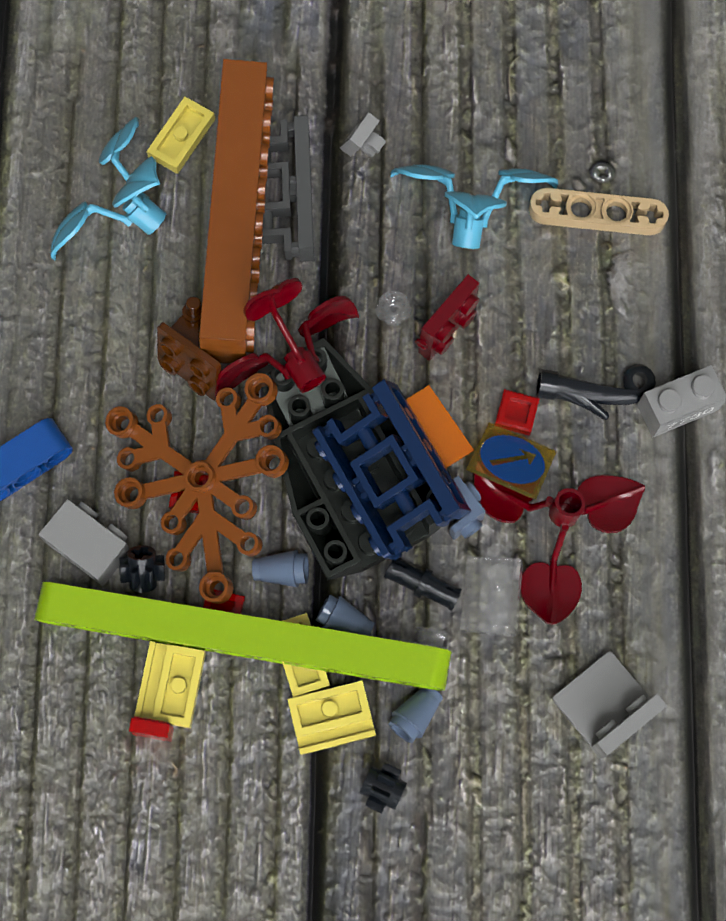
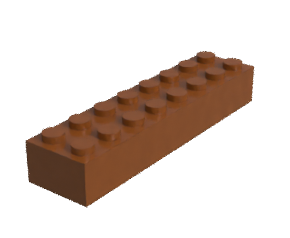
M223 59L199 335L200 349L220 363L231 364L246 356L247 352L254 353L255 321L248 320L243 310L246 303L258 294L263 215L265 214V191L268 175V152L270 148L274 77H267V62Z

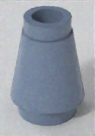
M298 550L254 558L252 562L253 580L291 587L307 584L309 579L307 553H299Z
M330 594L323 603L315 620L323 625L322 628L367 636L370 635L375 622L369 620L368 617L339 595L336 598Z
M425 688L418 690L391 713L393 718L388 723L390 728L400 738L409 743H413L416 738H422L439 703L443 700L442 695L437 690Z

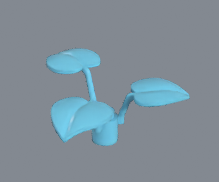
M137 117L131 119L109 140L99 158V163L102 165L111 160L126 180V185L119 190L112 202L115 208L125 203L122 209L126 212V215H121L94 204L88 205L85 201L82 202L63 219L54 234L51 244V258L54 261L56 260L57 251L79 231L87 216L92 213H99L121 221L128 227L134 223L148 235L152 234L165 219L166 212L143 193L154 186L160 185L156 173V159L152 156L147 158L131 175L119 161L120 151L129 144L136 128L139 127V119Z
M420 164L393 169L390 177L398 174H404L418 179L437 180L443 183L447 188L444 197L449 200L450 223H454L452 245L468 249L480 248L483 227L487 228L492 210L506 207L507 202L498 198L505 184L514 181L523 183L547 182L556 189L559 182L554 177L529 169L498 170V175L501 177L492 196L483 194L471 195L466 192L454 191L451 178H455V173L432 165ZM456 204L461 207L459 214L457 213Z

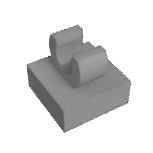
M368 112L357 122L340 149L350 157L359 149L371 158L375 153H379L386 143L380 135L372 132L379 123V120Z

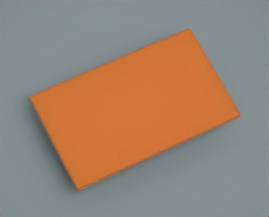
M430 385L406 399L446 468L474 451Z

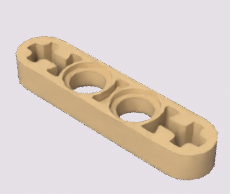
M541 188L532 195L529 205L531 218L540 224L640 235H656L664 229L669 217L666 205L656 199L554 188ZM542 200L549 201V212L542 211V206H540ZM562 201L567 202L564 215H560ZM578 202L585 203L590 208V214L586 217H577L571 211V206ZM611 206H618L624 210L626 217L621 221L611 220L606 210ZM633 209H637V212L635 214L637 218L635 222L630 221L633 215ZM648 211L654 212V217L657 218L655 223H649V218L646 217Z

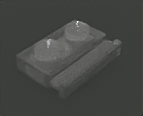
M467 556L460 625L462 633L475 632L479 634L517 636L523 569L522 559Z

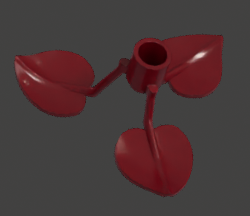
M298 278L282 281L272 287V289L265 290L251 298L243 310L246 318L250 321H256L271 312L292 351L284 358L286 361L285 366L268 353H263L260 356L257 353H251L236 360L219 373L215 397L221 389H234L269 363L279 370L286 380L292 378L301 393L310 391L320 385L325 380L326 375L318 364L320 360L315 353L311 336L340 321L359 318L353 301L346 296H337L322 303L309 313L308 320L304 321L298 329L300 335L305 338L308 350L306 351L304 347L296 345L277 308L291 302L301 292L303 285Z
M477 464L473 475V484L481 496V500L478 502L486 511L485 513L494 520L502 523H515L520 519L524 509L531 512L549 507L551 521L560 527L550 559V565L543 562L531 564L523 572L519 583L520 594L525 604L541 620L550 625L557 624L566 619L577 606L582 593V582L578 571L569 565L557 566L560 551L569 527L573 526L581 515L587 514L590 525L596 530L609 534L621 532L635 518L641 497L645 491V485L637 481L619 476L602 475L586 479L577 490L572 488L561 490L555 499L548 496L546 500L530 504L537 491L535 481L526 484L507 482L492 474L484 464Z

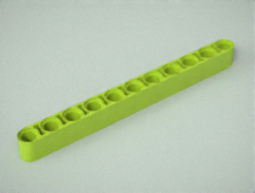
M42 582L34 618L36 621L57 626L283 664V661L284 664L438 691H445L452 653L450 650L433 646L53 582Z

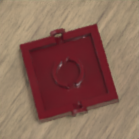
M469 274L421 328L420 339L417 338L415 340V344L419 347L418 353L428 361L436 353L443 355L454 341L452 337L454 332L459 327L465 329L477 314V311L474 309L480 300L477 297L480 283Z

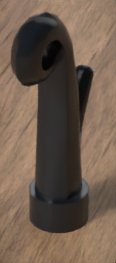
M634 364L626 369L623 376L625 389L559 375L558 371L540 369L537 379L536 397L571 402L593 412L603 420H607L609 414L599 404L630 405L639 403L644 392L655 388L656 381L652 370L642 364ZM634 375H639L643 378V387L638 389L633 383Z

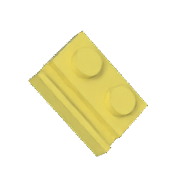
M150 641L134 716L169 722L173 726L191 729L206 652L204 650Z
M363 681L287 699L300 755L376 736Z

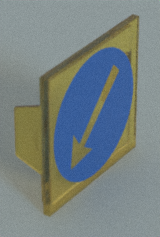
M489 423L466 470L536 500L557 451Z

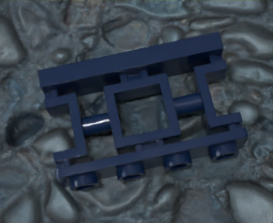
M384 379L372 387L374 391L372 394L368 393L362 397L371 411L368 416L347 430L340 420L331 418L326 422V426H317L312 432L317 439L314 443L316 450L324 460H329L335 471L332 474L333 480L341 491L347 492L353 503L350 505V509L359 523L365 524L371 536L368 540L372 549L380 557L383 556L385 559L397 560L404 551L407 552L413 548L404 533L405 530L428 515H431L437 526L445 527L450 524L451 520L461 519L470 513L471 509L398 385ZM390 418L400 436L392 434L379 443L372 429ZM357 439H360L367 452L350 462L340 445L347 447ZM391 451H394L408 477L382 494L368 467ZM426 481L437 500L428 499L416 507L409 492ZM396 501L404 516L387 527L377 509L383 510Z

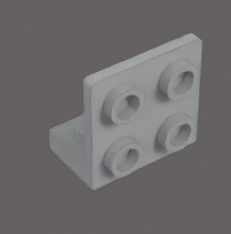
M607 652L552 698L556 706L600 759L608 756L667 707L658 694L650 698L612 652Z

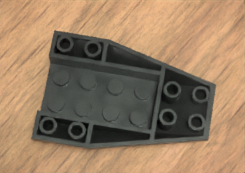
M322 338L314 342L313 345L315 353L320 360L318 364L326 378L314 389L301 393L292 378L286 380L283 374L271 364L259 369L258 373L268 375L275 381L278 387L275 400L271 404L266 405L268 415L274 416L282 425L281 434L274 440L276 446L282 449L289 459V465L283 477L293 517L327 580L361 573L387 559L383 556H378L372 549L368 540L371 536L365 524L359 523L350 509V505L353 504L347 492L341 491L332 477V474L335 472L329 460L326 461L320 456L314 444L317 439L312 430L317 426H326V422L331 418L340 420L347 430L368 416L371 411L362 397L374 392L369 384ZM284 358L278 360L282 365L285 366L286 361ZM268 386L262 387L264 397L269 392ZM390 418L372 429L379 443L392 434L400 436ZM270 422V423H271V428H272V430H273V429H274V422ZM357 439L347 447L340 445L350 462L367 452L360 439ZM391 451L368 467L382 494L408 477L394 451ZM426 481L409 492L416 507L428 499L437 500ZM396 501L383 510L377 509L387 527L404 516ZM428 515L405 530L404 533L411 545L414 546L429 538L441 527L435 524L431 515Z

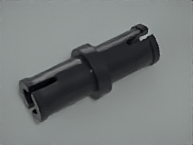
M400 559L391 561L384 576L385 579L392 580L414 591V596L420 598L422 595L447 607L451 611L462 591V588H457L433 576V571L427 568L423 571Z

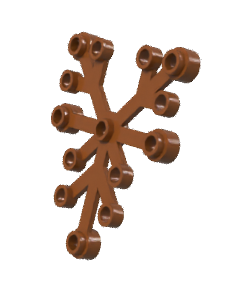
M263 373L254 374L246 381L244 390L248 399L238 413L237 409L241 405V396L235 390L223 388L217 393L216 403L221 408L224 434L206 460L191 462L170 447L167 426L172 421V413L161 404H155L147 411V420L151 424L152 434L138 425V418L134 412L122 406L110 410L105 420L106 428L111 434L122 439L131 437L143 446L138 449L123 448L117 455V463L121 468L134 472L143 463L162 459L183 474L145 484L135 478L127 477L117 483L114 497L121 506L128 509H138L144 505L147 499L184 491L172 510L165 513L161 518L162 529L171 535H180L184 532L187 525L185 517L196 501L198 502L199 514L177 546L168 551L165 561L172 570L177 572L187 570L191 565L190 554L200 539L203 538L207 574L200 581L199 592L203 599L214 604L225 603L233 593V583L228 576L224 575L218 532L235 543L238 550L249 557L258 555L262 550L263 543L256 534L243 531L216 512L213 496L231 507L235 516L243 520H249L257 512L256 502L246 495L237 494L221 482L261 473L270 478H277L286 472L289 465L288 456L282 449L275 445H267L258 451L254 459L221 466L238 441L260 436L273 440L281 434L282 425L272 415H264L258 421L251 422L262 406L271 404L278 393L275 381ZM268 386L269 392L267 395L259 397L260 389ZM232 394L234 397L233 402L225 406V397ZM159 411H163V419L155 422L156 414ZM129 419L127 428L121 430L122 422ZM268 422H274V429L269 433H265V425ZM133 454V462L130 465H126V457ZM275 457H279V466L275 469H270V461ZM207 473L209 476L206 484L200 485V476ZM135 489H138L137 498L134 501H131V492ZM248 501V511L241 514L239 511L240 505ZM174 517H177V527L174 529H170V520ZM249 538H253L255 541L254 547L246 551L245 542ZM182 553V563L179 566H175V556ZM222 582L224 591L216 596L214 588L218 583Z

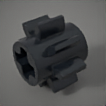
M146 545L135 546L127 551V557L119 558L120 582H129V588L132 591L139 593L150 592L157 587V581H165L164 555L156 556L154 548Z
M386 762L382 770L372 766L359 792L368 797L365 806L381 814L385 806L395 810L407 785L406 782L398 779L402 770Z

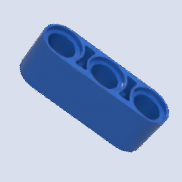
M47 418L41 420L0 446V502L64 461L72 453L73 447L54 419Z

